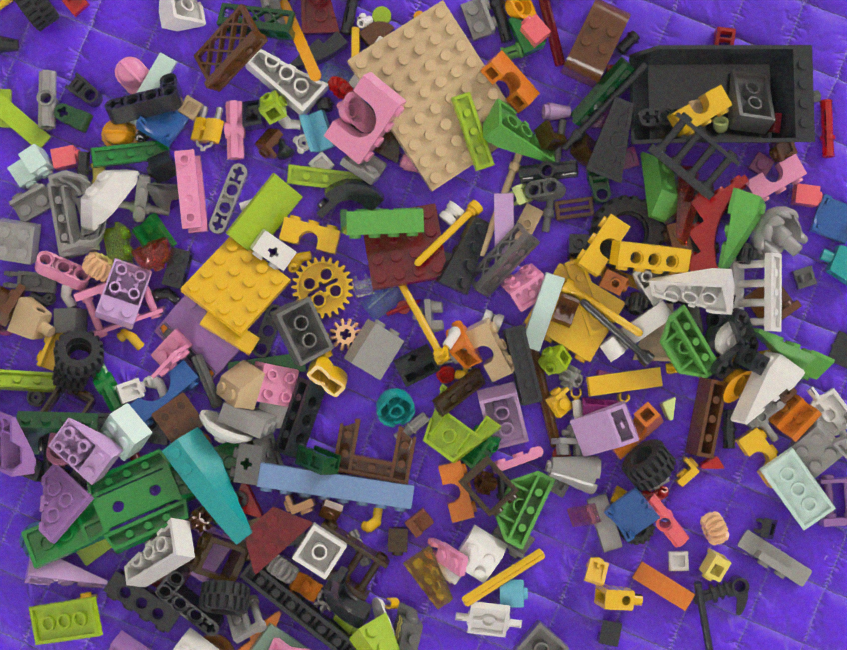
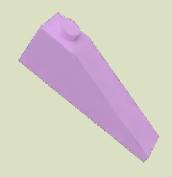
M29 556L24 583L51 585V583L58 582L61 586L77 583L79 587L105 588L107 585V580L62 559L35 569Z

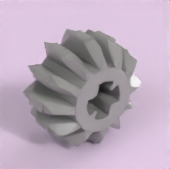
M277 555L265 566L269 573L287 584H291L299 572V568L281 555Z

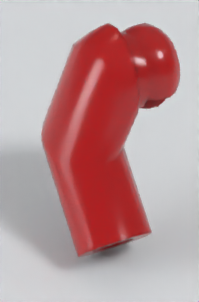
M661 486L653 492L645 490L641 491L644 497L650 493H655L660 501L668 496L669 489L666 486Z

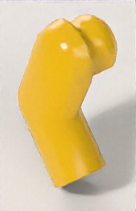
M311 251L296 253L287 266L288 271L295 273L304 261L312 260Z
M121 329V332L117 333V338L121 342L128 339L136 350H140L145 345L135 333L127 329Z
M374 507L372 518L368 521H363L361 529L370 533L381 525L383 509Z

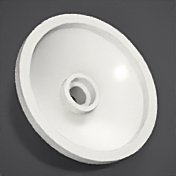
M202 410L199 414L206 430L215 436L214 439L220 443H245L251 441L254 437L218 422L219 412Z

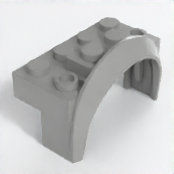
M67 170L49 175L50 183L47 184L59 256L71 259L100 250L99 244L104 237L106 221L99 224L95 231L81 227L80 232L75 208L76 203L81 218V198L77 197L85 194L86 189L92 185L88 177Z

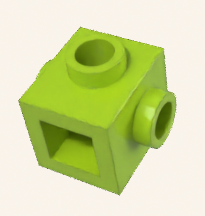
M276 90L265 93L260 98L259 112L270 125L287 117V101Z
M563 344L546 347L542 351L538 363L549 376L566 371L572 357Z

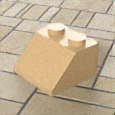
M242 360L221 375L220 381L217 384L216 394L234 408L254 410L265 373L247 360Z

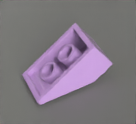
M514 382L477 391L483 419L487 415L502 426L500 430L492 435L501 438L498 449L529 441Z

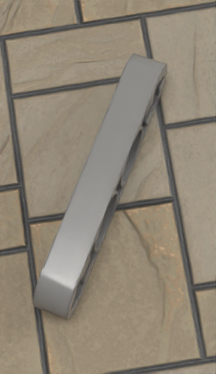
M234 164L229 171L209 222V228L215 234H223L228 228L248 177V170L243 164ZM239 168H242V172L244 174L239 175L237 179L239 182H241L240 185L234 181H230L231 178H233L234 180L236 179L237 174L234 171L239 170ZM230 185L237 187L235 195L227 193V188ZM229 203L230 211L222 213L220 211L221 204ZM219 213L221 216L227 217V219L224 220L222 218L221 224L223 228H219L216 231V227L213 225L219 222L220 217H216Z

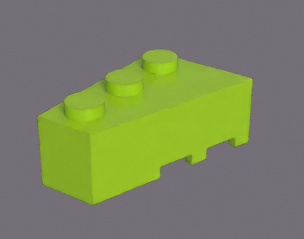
M386 612L360 627L349 638L356 650H400Z

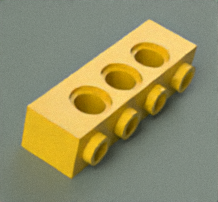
M612 240L609 264L616 265L618 270L626 271L628 267L634 268L633 271L645 272V269H651V273L663 274V271H669V275L686 273L689 270L692 250ZM632 253H634V258L631 261V255ZM652 255L651 261L648 262L649 256Z

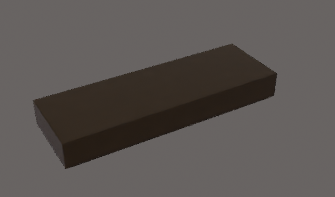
M475 367L432 400L441 417L486 384L480 369Z

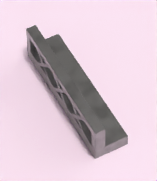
M518 222L477 265L471 284L476 291L488 298L540 242ZM520 230L523 234L517 240H514L515 235ZM505 245H508L507 251L501 254L502 248ZM495 259L494 265L488 268L489 262ZM479 273H482L481 278L476 282L474 278Z

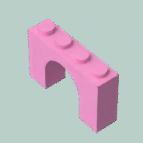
M371 72L362 76L353 91L374 109L376 115L374 130L371 133H362L350 124L343 122L341 118H338L332 122L324 134V137L357 164L365 161L368 162L373 157L374 153L372 151L375 147H379L384 141L383 135L393 128L394 119L405 110L403 106L407 102Z

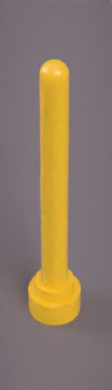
M472 200L467 205L466 212L414 261V264L416 266L422 265L471 216H478L483 211L481 204L476 200Z
M569 277L567 278L561 289L566 295L573 294L581 300L586 299L599 312L638 337L643 335L641 329L577 288L575 281Z
M407 285L399 286L433 350L441 348ZM449 355L446 360H437L438 356H434V360L437 363V365H440L448 361L451 357Z

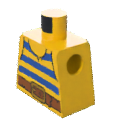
M596 585L594 603L603 609L633 611L634 605H642L643 595L635 593L634 590L628 587L603 585L601 587Z

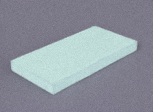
M792 447L759 469L803 530H806L836 509Z

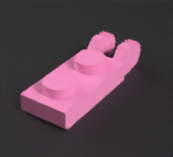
M541 446L532 447L527 454H524L522 451L512 455L513 459L506 461L503 458L494 463L501 471H505L541 457L543 449Z
M433 537L429 538L428 544L438 549L437 551L435 549H427L426 555L435 559V561L459 577L465 576L468 557L446 542Z

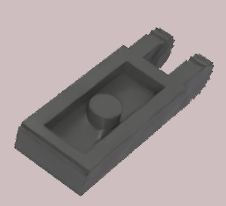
M4 271V275L7 277L14 276L18 278L17 284L6 282L3 283V287L16 289L20 283L26 286V291L54 294L57 292V282L37 272Z

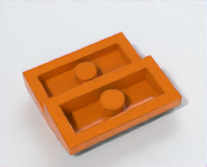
M795 394L768 421L781 433L797 442L822 413L808 404L802 397Z

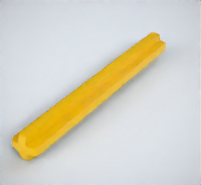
M541 549L535 550L461 598L464 605L469 607L545 558L544 552Z

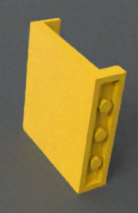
M559 263L553 274L564 277L566 281L568 278L566 268L563 264ZM592 282L598 301L619 315L625 302ZM562 291L560 292V295H559V298H558V300H557L556 306H557V304H558V301H559L561 295H562V294H565V293H563ZM578 306L570 328L550 320L544 340L549 343L554 341L558 345L563 344L568 352L570 351L575 354L574 358L584 363L585 361L590 362L609 330L589 336ZM533 307L529 312L528 316L526 317V319L523 321V323L526 324L525 328L527 327V324L529 322ZM605 316V317H606L607 319H609L612 323L615 322V321H613L612 319H610L609 317Z

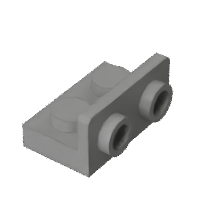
M472 0L460 5L473 42L495 34L497 22L495 17H491L489 13L491 7L488 0Z
M347 155L342 159L340 165L372 185L380 179L387 163L373 155L368 162L365 161L357 164Z
M42 183L33 184L27 192L14 195L12 200L8 202L14 208L20 220L24 222H29L51 209L48 188Z

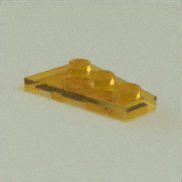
M430 545L403 562L437 610L453 599Z

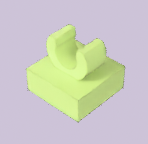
M526 183L512 187L513 191L509 192L514 193L517 199L514 202V206L533 201L525 193Z

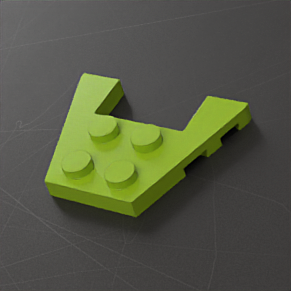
M444 384L440 386V394L448 388ZM435 408L432 417H430L423 441L449 461L456 463L500 430L502 426L486 415L474 432L450 413L441 417Z

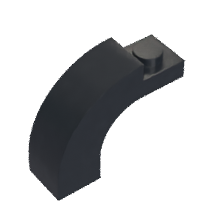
M343 179L329 185L324 190V195L327 198L323 197L317 203L316 214L323 218L335 205L345 200L357 201L366 209L372 211L384 201V194L376 186L370 185L364 180Z
M341 566L338 572H334L323 588L324 598L330 609L340 619L359 629L368 620L372 605L360 600L349 591L346 585L348 568Z

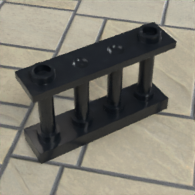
M685 112L682 114L676 113L674 116L679 119L677 124L660 144L658 143L656 146L650 144L646 150L702 196L710 200L714 195L710 191L712 189L711 186L730 163L736 166L740 164L736 160L738 156L730 149L728 152L692 124L691 121L693 119ZM686 125L695 133L676 156L670 158L665 154L666 148ZM700 138L705 140L709 147L690 169H683L680 166L683 158ZM717 150L725 158L706 181L699 182L696 179V173Z
M524 324L504 329L502 332L507 352L512 358L514 366L513 376L520 404L525 406L543 401Z

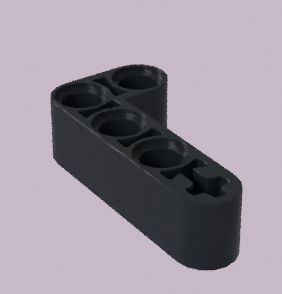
M168 73L160 78L159 88L111 99L105 103L104 107L112 124H122L138 120L140 116L147 118L178 110L183 105L182 90L176 75Z
M184 564L162 579L156 589V594L162 601L209 636H214L219 632L224 622V617L220 614L203 611L198 607L200 596L183 584L190 571L187 565Z

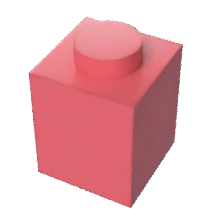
M537 14L533 17L529 15L521 22L520 31L534 48L550 36L551 31Z
M74 145L50 149L54 169L61 171L78 167V151L80 149L78 150Z
M797 183L792 188L791 205L812 208L818 206L822 200L821 186Z

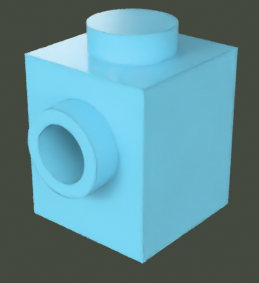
M510 580L500 586V604L509 605L510 607H524V599H528V588H524V580Z

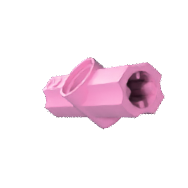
M230 100L225 105L226 122L224 123L225 139H227V159L241 160L245 156L244 138L246 137V130L242 125L243 102Z

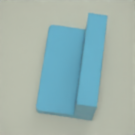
M325 110L299 116L310 152L320 153L335 147L332 142L324 137V134L330 127Z

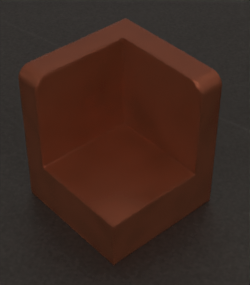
M422 507L405 520L404 523L417 538L434 521Z

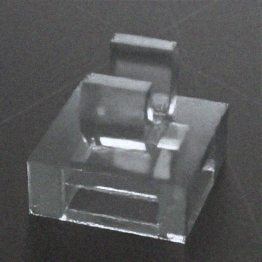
M364 274L365 279L358 281L357 276H354L352 286L356 298L375 294L371 278H368L367 274Z

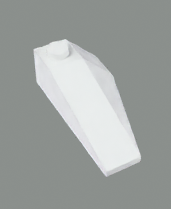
M159 0V15L162 28L183 31L206 25L201 2H197V0Z
M766 351L763 355L769 357L770 360L762 375L752 371L730 418L731 421L747 425L765 411V406L772 400L776 402L780 399L779 395L786 389L790 391L805 374L804 370L782 354Z

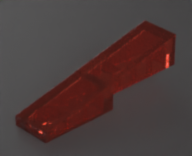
M680 165L685 170H687L688 168L690 169L692 167ZM679 177L676 239L681 245L686 246L696 214V209L691 203L695 189Z

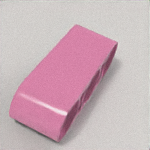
M41 251L37 255L34 268L38 274L78 291L87 288L91 276L85 273L81 265L49 251Z

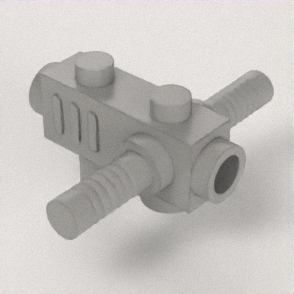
M139 175L135 201H123L118 207L129 209L130 212H133V220L137 222H144L146 215H150V213L166 216L170 214V208L167 212L160 207L152 206L151 203H148L149 191L146 186L147 183H151L150 176Z
M779 399L776 402L772 400L765 406V411L749 422L747 427L751 430L758 427L762 428L772 442L777 441L779 437L768 424V419L782 409L786 403L784 404Z

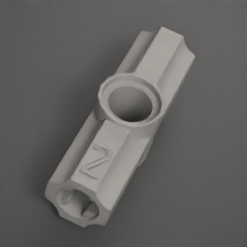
M39 71V92L36 97L38 101L39 129H56V117L54 115V108L58 105V99L56 98V71ZM51 97L50 102L44 103L45 98Z

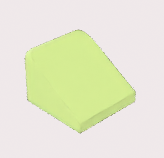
M675 397L664 400L659 404L666 420H673Z

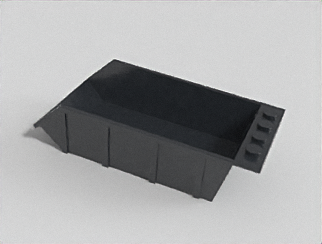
M658 45L629 55V63L635 69L642 62L648 66L630 86V102L634 104L631 118V144L661 143L673 128L672 125L642 127L636 120L639 111L647 108L686 106L687 102L699 99V96L719 85H722L729 98L732 69L768 75L774 113H782L780 133L759 134L732 130L729 125L725 132L718 133L713 128V119L717 115L711 118L712 122L704 127L699 125L697 128L716 143L815 142L812 45ZM666 111L661 112L660 119L663 122L668 121V113ZM725 113L722 116L728 118V113ZM645 114L642 116V119L646 120L647 123V120L655 119V115L647 116ZM685 134L679 137L676 136L671 143H686L693 134L687 137ZM700 138L697 143H707V142H706L705 140H703L702 138Z

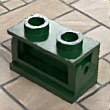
M299 445L295 464L320 475H336L339 471L341 455L314 445V449Z

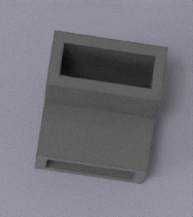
M54 309L55 333H65L68 330L72 332L74 328H78V331H82V328L87 330V309Z

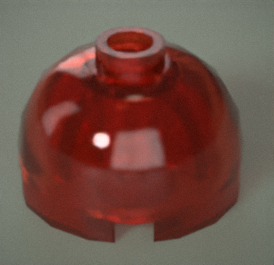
M162 237L148 242L143 247L135 248L131 253L141 268L146 270L154 269V272L165 268L164 264L172 256V249L168 238Z

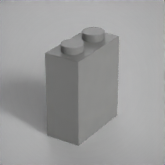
M367 319L344 359L381 380L404 340L399 338L400 333L391 328L389 331L384 328L386 325L376 319L373 322Z
M228 402L223 403L217 420L259 439L273 433L277 426V422H275L276 415L256 407L254 410L234 408Z

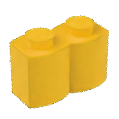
M321 355L312 360L309 365L307 376L315 384L321 385L328 394L338 397L345 390L348 375L343 369L333 366V363L327 357Z

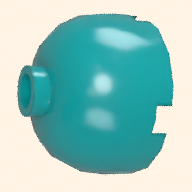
M399 388L385 390L376 402V412L380 422L389 427H395V424L400 423L404 425L415 414V405L412 397L405 390Z

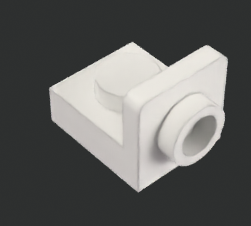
M139 378L115 386L121 404L136 400L137 398L141 399L145 396L146 389L144 383L139 381Z

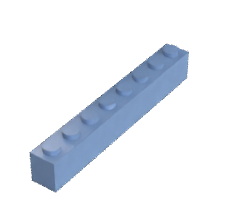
M260 462L257 487H260L261 491L272 492V489L280 490L279 493L291 495V492H298L301 497L310 498L311 495H318V499L330 500V497L338 498L337 502L349 503V500L357 501L356 504L361 506H368V503L376 504V508L387 509V506L395 507L394 510L406 512V509H411L415 487L413 484L406 485L339 473L336 475H320L306 468Z

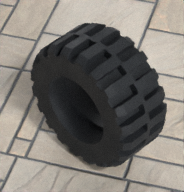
M622 195L611 199L598 209L591 220L589 235L591 236L593 232L598 233L600 230L598 224L604 216L608 217L610 214L615 217L630 215L636 218L643 226L644 239L642 243L661 245L665 239V236H663L665 225H662L661 221L648 216L646 199L641 200L638 199L639 196L634 195L632 197ZM605 240L600 244V252L603 256L610 259L612 241ZM632 253L631 255V261L634 258V253ZM652 255L649 256L648 262L651 261ZM609 264L611 268H616V265Z

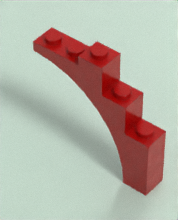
M745 175L734 177L730 181L731 184L726 188L723 186L713 192L714 196L710 200L700 193L693 197L691 204L703 219V222H696L690 227L688 232L701 251L699 253L695 251L691 254L689 264L691 272L718 268L715 252L717 230L721 218L730 203L733 188L743 190L750 184Z

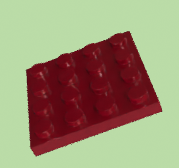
M435 203L411 207L422 208L424 213V232H418V236H407V233H399V237H388V234H380L379 238H369V235H363L373 291L436 280L437 276L442 274L444 270L442 267L446 262L443 244L422 265L416 266L414 264V261L441 236Z

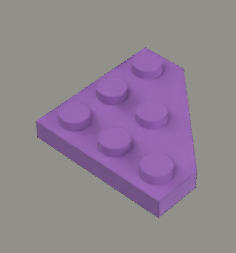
M53 464L42 476L41 480L43 496L40 497V512H42L41 522H39V531L51 543L55 544L93 501L94 497L60 465Z

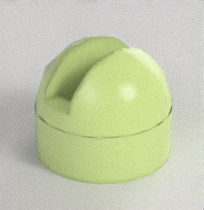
M720 116L713 119V128L716 132L723 133L727 130L729 125L728 118Z

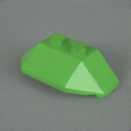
M642 152L641 161L648 216L665 222L684 206L680 177L655 156Z
M683 304L668 316L660 344L677 373L708 378L712 375L710 369L716 357L687 307Z
M536 471L510 480L519 490L516 493L518 497L509 504L507 501L501 506L504 510L495 517L505 542L523 550L556 479ZM507 487L503 497L511 491L509 487Z

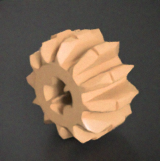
M97 251L89 252L84 259L82 269L91 278H95L96 281L105 282L108 279L114 262Z
M340 319L342 326H339L336 322L334 323V326L338 329L337 331L330 329L331 333L336 334V336H331L330 340L337 339L334 343L335 347L342 343L340 350H344L345 344L349 350L350 344L354 342L357 337L356 334L361 329L354 330L358 326L357 322L351 327L352 319H348L347 325H345L344 319ZM346 329L350 330L348 333H351V337L343 340L341 333L345 332Z
M716 511L709 512L701 517L700 524L703 534L711 545H719L728 540V528L720 513Z

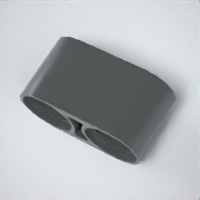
M546 178L529 182L525 187V193L537 202H545L562 198L566 193V187L555 178ZM557 185L556 189L552 192L553 187Z

